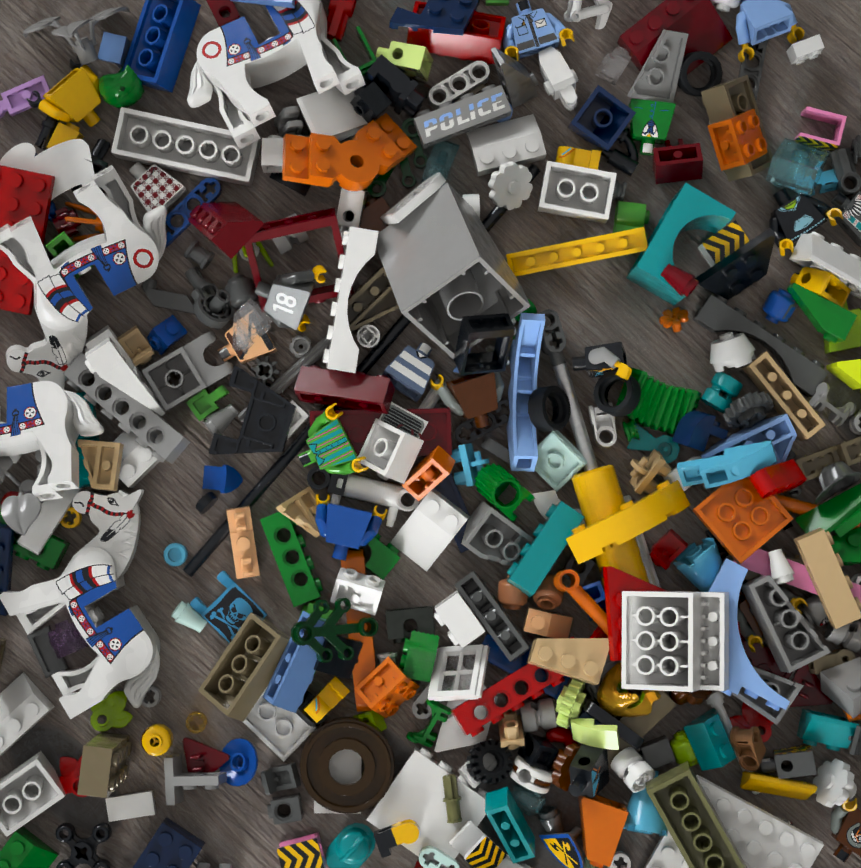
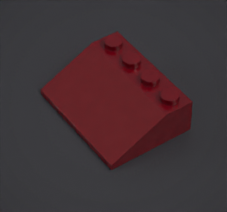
M665 0L620 35L617 44L637 69L641 71L663 29L688 34L684 56L695 51L709 52L714 55L733 38L710 0ZM693 61L688 67L687 75L705 61Z

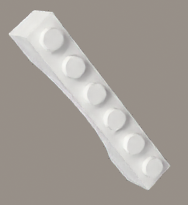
M350 226L348 231L343 232L342 245L346 246L344 255L340 254L338 268L342 269L341 277L336 278L334 292H337L338 296L337 302L332 301L330 316H334L333 326L328 325L326 339L330 340L329 349H324L323 363H326L327 369L356 373L359 348L349 328L347 315L348 298L357 274L365 263L375 255L379 231Z

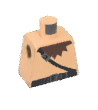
M254 310L224 334L229 344L217 350L224 362L236 356L241 364L277 351Z

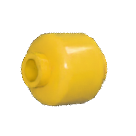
M153 724L143 732L141 746L149 755L160 756L166 753L172 746L174 740L173 733L164 724Z

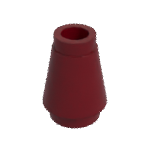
M670 263L661 273V276L680 296L689 297L699 283L695 279V275L672 266Z

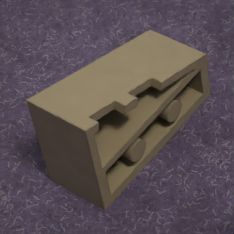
M383 266L372 274L348 298L347 315L350 331L399 308Z

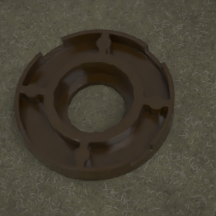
M356 717L335 718L319 726L307 740L300 758L301 778L309 795L322 807L337 813H358L377 804L387 793L395 772L394 752L385 734L374 724ZM344 749L353 750L358 753L365 765L364 774L361 779L349 785L337 782L331 776L329 770L331 757L336 752Z

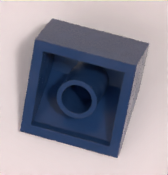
M598 85L571 121L568 128L585 141L608 151L636 112Z

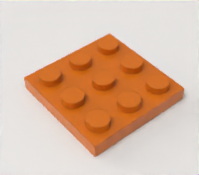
M750 476L721 485L692 510L739 565L794 519L775 496L761 499L749 480Z

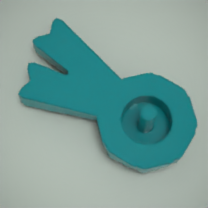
M636 424L637 427L635 429H638L640 440L632 438L627 449L650 452L655 449L661 453L667 463L677 459L680 447L678 443L672 441L673 437L662 435L655 438Z

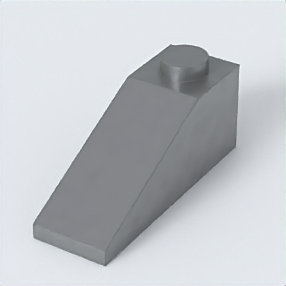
M496 47L492 48L491 52L500 83L512 107L515 108L538 96L536 90L538 81L534 73H528L524 65Z

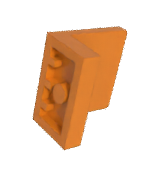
M750 109L730 119L707 126L721 171L745 165L768 152L767 143L762 135L760 120L756 115L755 109Z
M388 656L354 690L371 710L387 718L388 716H393L405 700H410L420 686L406 676Z

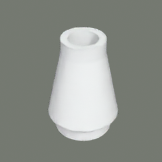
M782 549L768 552L771 578L775 583L780 585L793 581V574L795 573L784 556Z

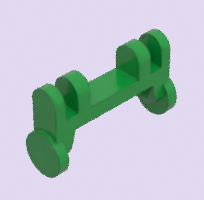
M427 698L426 703L432 711L430 721L425 729L419 732H408L406 737L413 743H420L431 748L433 745L432 741H435L438 737L436 733L432 732L437 720L446 722L448 719L446 714L450 715L451 709L439 701L428 700Z

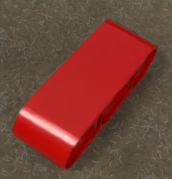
M795 459L762 468L752 474L749 480L761 499L792 490L803 484L807 478Z

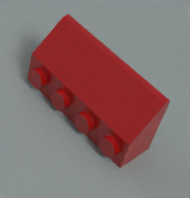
M415 1L412 12L421 14L427 3ZM475 11L463 36L433 33L432 29L419 28L418 31H412L409 27L407 44L424 46L429 53H434L438 56H451L465 61H484L487 65L495 64L491 49L494 47L499 50L501 49L506 17Z

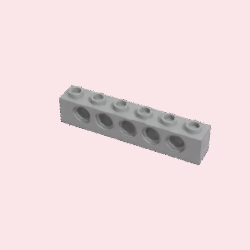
M81 352L63 373L69 379L67 384L77 392L82 389L86 393L84 398L94 406L96 403L103 407L101 412L112 420L115 417L119 420L118 426L127 434L132 431L137 435L134 440L144 448L150 446L154 450L152 455L163 463L167 460L173 464L190 444V441L154 411L99 377L97 372L92 374L85 365L84 361L87 359ZM95 377L94 383L88 386L89 379ZM112 391L111 397L108 400H104L105 394ZM129 405L127 413L121 415L122 408ZM146 419L145 426L138 429L139 422ZM163 433L162 441L155 443L156 436Z

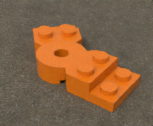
M387 113L376 121L372 120L357 131L352 140L340 143L334 136L311 133L309 137L285 134L283 137L282 180L328 188L337 180L340 183L339 186L343 189L361 191L370 186L377 174H386L412 154L417 146Z

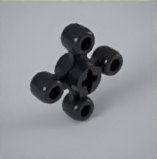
M66 822L58 826L55 833L56 838L60 842L69 844L71 856L59 862L56 868H76L79 864L84 863L88 864L91 868H99V866L112 868L110 861L101 859L96 852L98 844L107 841L112 835V828L108 823H98L88 838L77 836L75 827L71 823ZM63 829L68 831V836L63 834ZM99 829L104 830L105 835H101ZM84 847L87 848L88 851L84 854H81L80 851Z

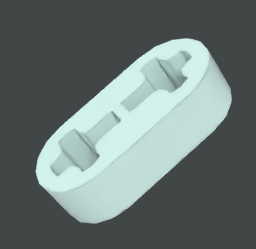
M423 847L419 853V862L423 868H443L441 864L446 867L454 865V868H460L459 863L436 847ZM433 852L434 859L438 861V864L431 860L426 863L424 854L429 855Z

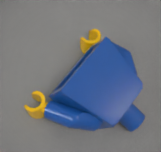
M316 494L315 522L320 535L326 538V542L335 544L332 558L346 561L349 547L358 549L359 546L367 545L378 534L382 521L385 519L388 511L385 509L383 514H379L376 511L378 505L374 507L372 512L330 503L329 494H327L325 501L319 500V494Z

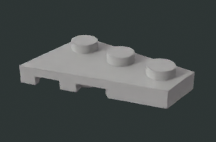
M663 29L630 89L628 97L668 103L674 102L688 39L687 33Z

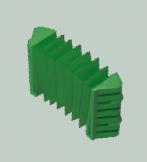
M631 368V376L635 377L640 384L641 397L636 409L626 415L628 419H635V423L650 427L653 430L658 429L661 432L675 433L682 417L688 412L696 411L702 393L693 389L667 385L665 382L655 380L654 376H648L645 371ZM624 382L620 396L617 399V405H619L626 396V382Z

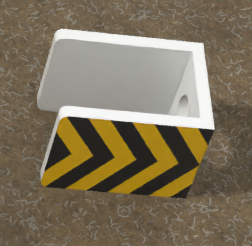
M735 220L698 246V249L710 267H712L750 240Z
M468 821L449 842L474 868H496L507 856L471 821Z

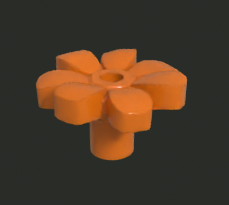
M680 307L673 308L672 312L670 309H666L663 311V316L659 318V322L664 328L672 326L673 332H680L682 330L681 323L689 320V314L685 309L680 310Z

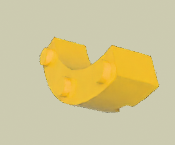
M666 480L656 485V491L634 503L633 500H630L620 505V511L588 527L582 524L572 529L573 534L567 537L566 541L578 564L604 553L605 550L613 547L612 543L616 542L617 545H620L689 507L690 503L679 481L676 480L670 483L669 480Z

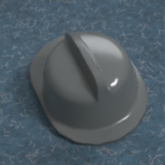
M843 461L827 465L819 475L823 491L817 496L814 503L819 504L834 494L851 487L860 480L861 472H854Z

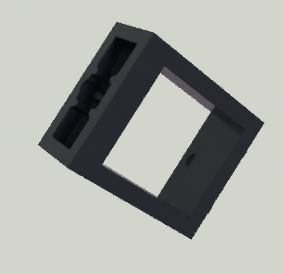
M508 313L462 317L454 354V361L460 375L503 372L506 370L515 332ZM497 338L494 351L468 354L471 340Z

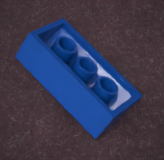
M145 0L122 72L126 65H129L137 74L142 85L173 93L201 5L194 0Z

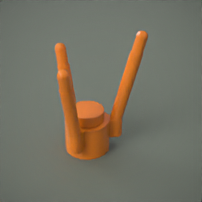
M68 201L65 202V205L97 216L88 207ZM65 217V221L95 225V231L100 232L74 237V241H82L104 233L99 217H96V220Z

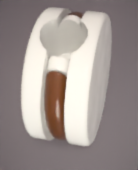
M516 756L509 776L515 782L531 791L540 794L548 793L553 781L551 777L553 771L532 767L521 756Z

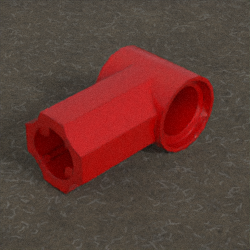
M330 0L327 17L328 39L332 40L335 38L337 41L342 42L348 20L353 15L357 0Z

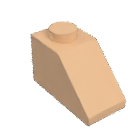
M528 606L522 629L525 632L550 638H568L573 617Z

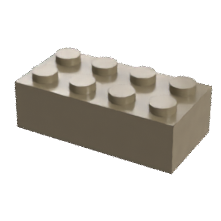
M251 612L198 691L225 715L244 722L268 686L290 638L267 619Z
M101 732L83 745L77 795L107 798L123 784L124 779L127 780L129 765H126L127 756L131 755L132 742H129V735Z

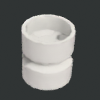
M633 747L620 751L611 762V769L619 778L623 779V782L633 793L645 789V782L655 777L653 768L646 761H643V758Z

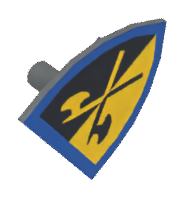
M574 826L570 832L539 834L540 839L549 852L565 868H584L583 853L575 841L582 833L578 826Z

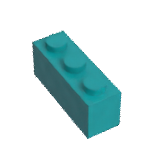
M508 786L486 793L485 813L513 864L535 857V836Z

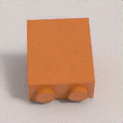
M581 795L578 797L584 853L587 859L590 860L589 863L599 868H603L604 865L610 867L629 812L624 804L599 795H596L594 798Z

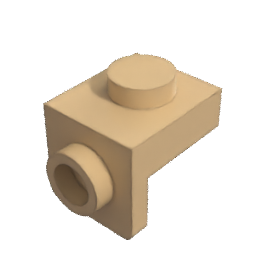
M137 325L117 338L135 366L143 365L152 359L154 350Z

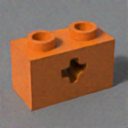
M438 445L409 472L402 487L416 500L420 501L450 474L456 461Z

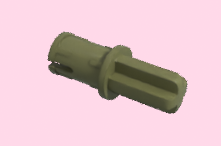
M447 774L443 776L445 795L443 802L446 803L447 823H458L462 821L459 802L461 796L458 794L457 777L455 774Z

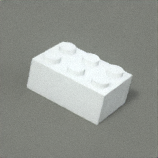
M547 161L537 211L606 224L609 219L617 173Z

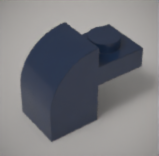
M691 411L685 414L679 421L672 441L704 452L710 435L726 439L728 430L720 428L721 423L715 421L716 416L700 411Z

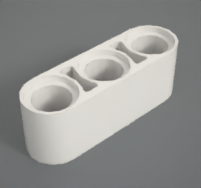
M475 61L433 86L429 92L430 106L437 110L440 104L447 101L454 103L461 96L469 93L482 83L485 85L489 79L490 72L487 63ZM481 69L485 72V76L476 78L473 75V71ZM462 81L465 84V88L463 90H456L453 87V83ZM436 93H442L446 99L443 102H436L433 96Z

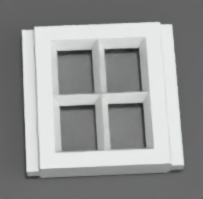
M480 644L466 645L463 648L461 646L437 648L428 700L453 701L482 698L490 647Z

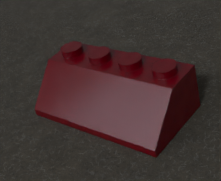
M237 202L203 203L191 211V217L188 219L197 230L230 259L264 225L260 219Z

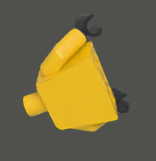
M70 59L72 71L43 95L45 99H41L38 91H32L33 95L38 97V99L31 101L27 98V101L31 107H38L54 119L66 123L70 121L77 123L83 119L89 127H92L100 121L99 116L93 110L101 103L99 97V78L88 65L76 64Z

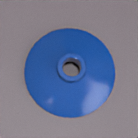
M238 738L231 740L223 748L222 752L229 754L230 759L219 768L220 772H227V783L232 786L247 784L254 777L258 766V755L253 744L246 739Z

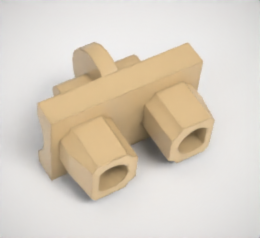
M654 449L648 457L643 456L640 461L636 459L630 461L634 469L630 472L632 478L629 482L638 494L641 495L642 492L651 494L657 489L656 485L658 484L653 480L656 474L666 477L672 468L664 460L661 453Z
M509 709L503 713L505 718L498 721L501 748L508 747L509 750H514L520 746H525L521 715H517L516 711L513 712Z

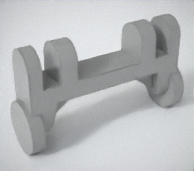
M825 382L820 383L809 404L817 412H822L825 407L829 408L832 412L828 420L839 427L848 416H851L856 411V405L853 402H848L842 407H834L827 399L830 389L829 385Z

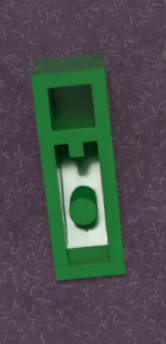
M796 283L790 284L787 288L788 292L816 330L824 334L823 338L834 344L845 341L857 315Z

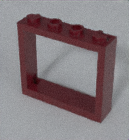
M335 207L264 223L245 244L256 288L259 281H262L253 247L254 242L331 226L338 258L340 254L344 255L345 250L342 245ZM335 284L314 288L308 303L319 304L327 299L337 298L338 293L334 292ZM353 285L351 286L350 294L354 293ZM258 295L262 313H265L264 307L267 299Z

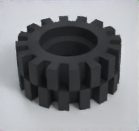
M483 741L475 744L474 748L470 749L469 753L471 755L467 756L470 764H467V769H472L469 774L470 776H476L474 778L475 781H481L480 784H493L501 782L509 776L507 773L512 770L509 765L513 764V760H509L508 757L512 756L511 752L506 753L508 747L501 748L500 741ZM486 753L494 755L497 761L496 768L493 771L486 770L483 765V757Z

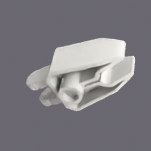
M552 46L538 52L540 73L545 81L543 86L546 93L552 95L554 100L559 98L564 108L568 111L576 109L578 97L575 90L578 77L574 69L570 70L562 54Z

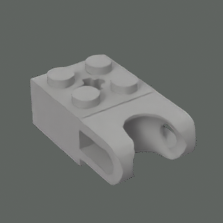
M208 331L141 370L165 411L171 410L232 373L234 365L230 362H225L216 367L205 362V350L216 341V335L213 331ZM172 373H175V375L180 374L181 376L179 384L176 386L174 383L170 385L168 382L171 379L170 375Z

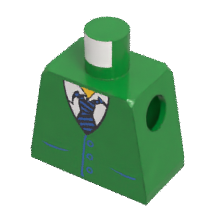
M631 99L629 108L636 113L630 120V137L633 141L641 142L640 154L653 155L655 143L663 144L665 142L676 103Z

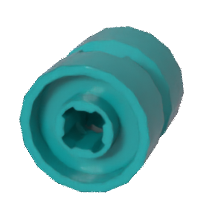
M716 372L710 382L712 387L706 388L700 399L708 406L724 414V410L730 408L729 404L733 402L732 397L738 396L743 385L723 372ZM719 392H721V393H723L724 395L721 397V396H719L718 394H719Z

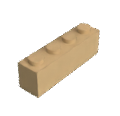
M767 351L759 354L756 359H753L751 363L742 368L760 392L765 391V393H769L774 404L773 408L779 415L788 414L797 433V438L800 441L808 440L826 425Z
M818 528L794 538L793 540L830 625L837 629L860 619L861 603L858 597H853L850 590L853 588V584L849 576H844L841 567L844 564L838 553L835 554L831 545L834 544L830 532H825L824 529Z

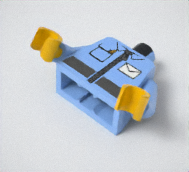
M523 0L516 3L519 15L511 18V24L505 29L502 43L505 54L515 57L516 61H519V59L537 54L550 46L556 48L560 41L564 47L566 46V39H572L574 42L575 38L573 31L566 28L551 13H545L543 8L532 11L529 0Z
M741 0L740 11L736 16L738 45L742 47V50L738 53V60L741 63L745 60L743 52L749 55V60L755 55L753 48L749 47L748 43H751L753 46L786 32H789L787 40L791 44L797 42V38L801 40L804 37L805 32L801 27L796 26L798 22L789 3L781 0Z

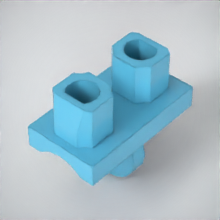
M472 443L458 445L459 448L452 450V455H450L456 461L455 463L462 462L463 471L454 473L455 484L466 485L467 487L474 486L476 482L474 478L477 477V472H480L481 467L484 468L483 464L490 463L489 458L482 460L481 452H474Z

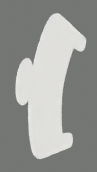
M82 139L62 142L36 156V150L32 144L20 143L11 148L0 160V165L55 176L51 200L80 184L82 186L93 181L91 176L95 175L93 163L90 162L92 158L89 145Z

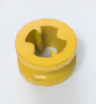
M70 507L60 521L61 525L65 528H75L82 522V514L73 507ZM69 511H71V514H76L73 524L65 521Z

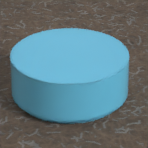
M180 543L169 544L164 550V560L171 566H180L187 560L188 551Z

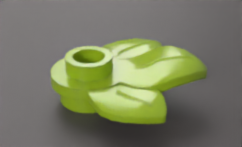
M124 691L111 693L107 698L91 707L93 713L90 722L96 731L105 732L111 729V727L123 728L131 721L133 715L124 710L127 703ZM102 715L107 718L104 724L98 723V718Z

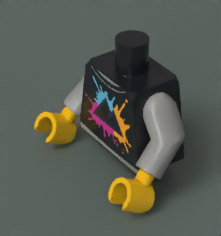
M622 342L585 347V356L572 357L573 370H586L591 378L601 377L608 371L617 370L615 375L628 380L632 373V369L627 365L626 351Z

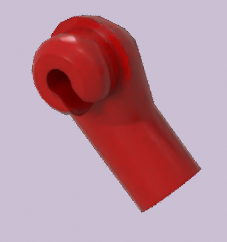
M562 727L551 728L546 733V738L550 742H563L566 746L572 743L578 744L577 741L573 740L569 729Z

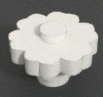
M513 161L501 164L499 170L491 174V179L488 182V186L492 189L489 193V198L499 207H504L508 210L519 208L522 200H527L530 197L533 185L529 183L532 179V174L527 167L521 164L518 165Z
M835 758L832 762L825 761L818 768V776L813 779V784L817 786V791L814 793L817 794V802L832 808L835 804L841 806L848 798L850 800L855 796L857 786L853 781L854 774L850 772L849 764Z

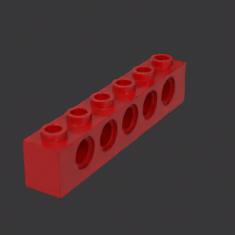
M527 663L483 690L482 698L467 700L450 711L464 735L471 734L474 737L485 730L483 725L490 721L492 724L497 723L505 718L504 712L509 709L514 712L523 707L525 699L531 696L534 700L545 693L543 688L550 684L552 687H555L565 681L564 675ZM537 669H542L546 673V679L543 682H538L535 679ZM518 681H522L526 685V691L522 695L515 691V684ZM498 693L506 697V704L503 707H498L494 702V698ZM479 705L483 706L486 710V716L481 720L477 719L474 715V710Z

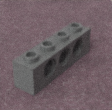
M472 571L455 584V587L510 662L516 661L531 649L529 643L477 572Z

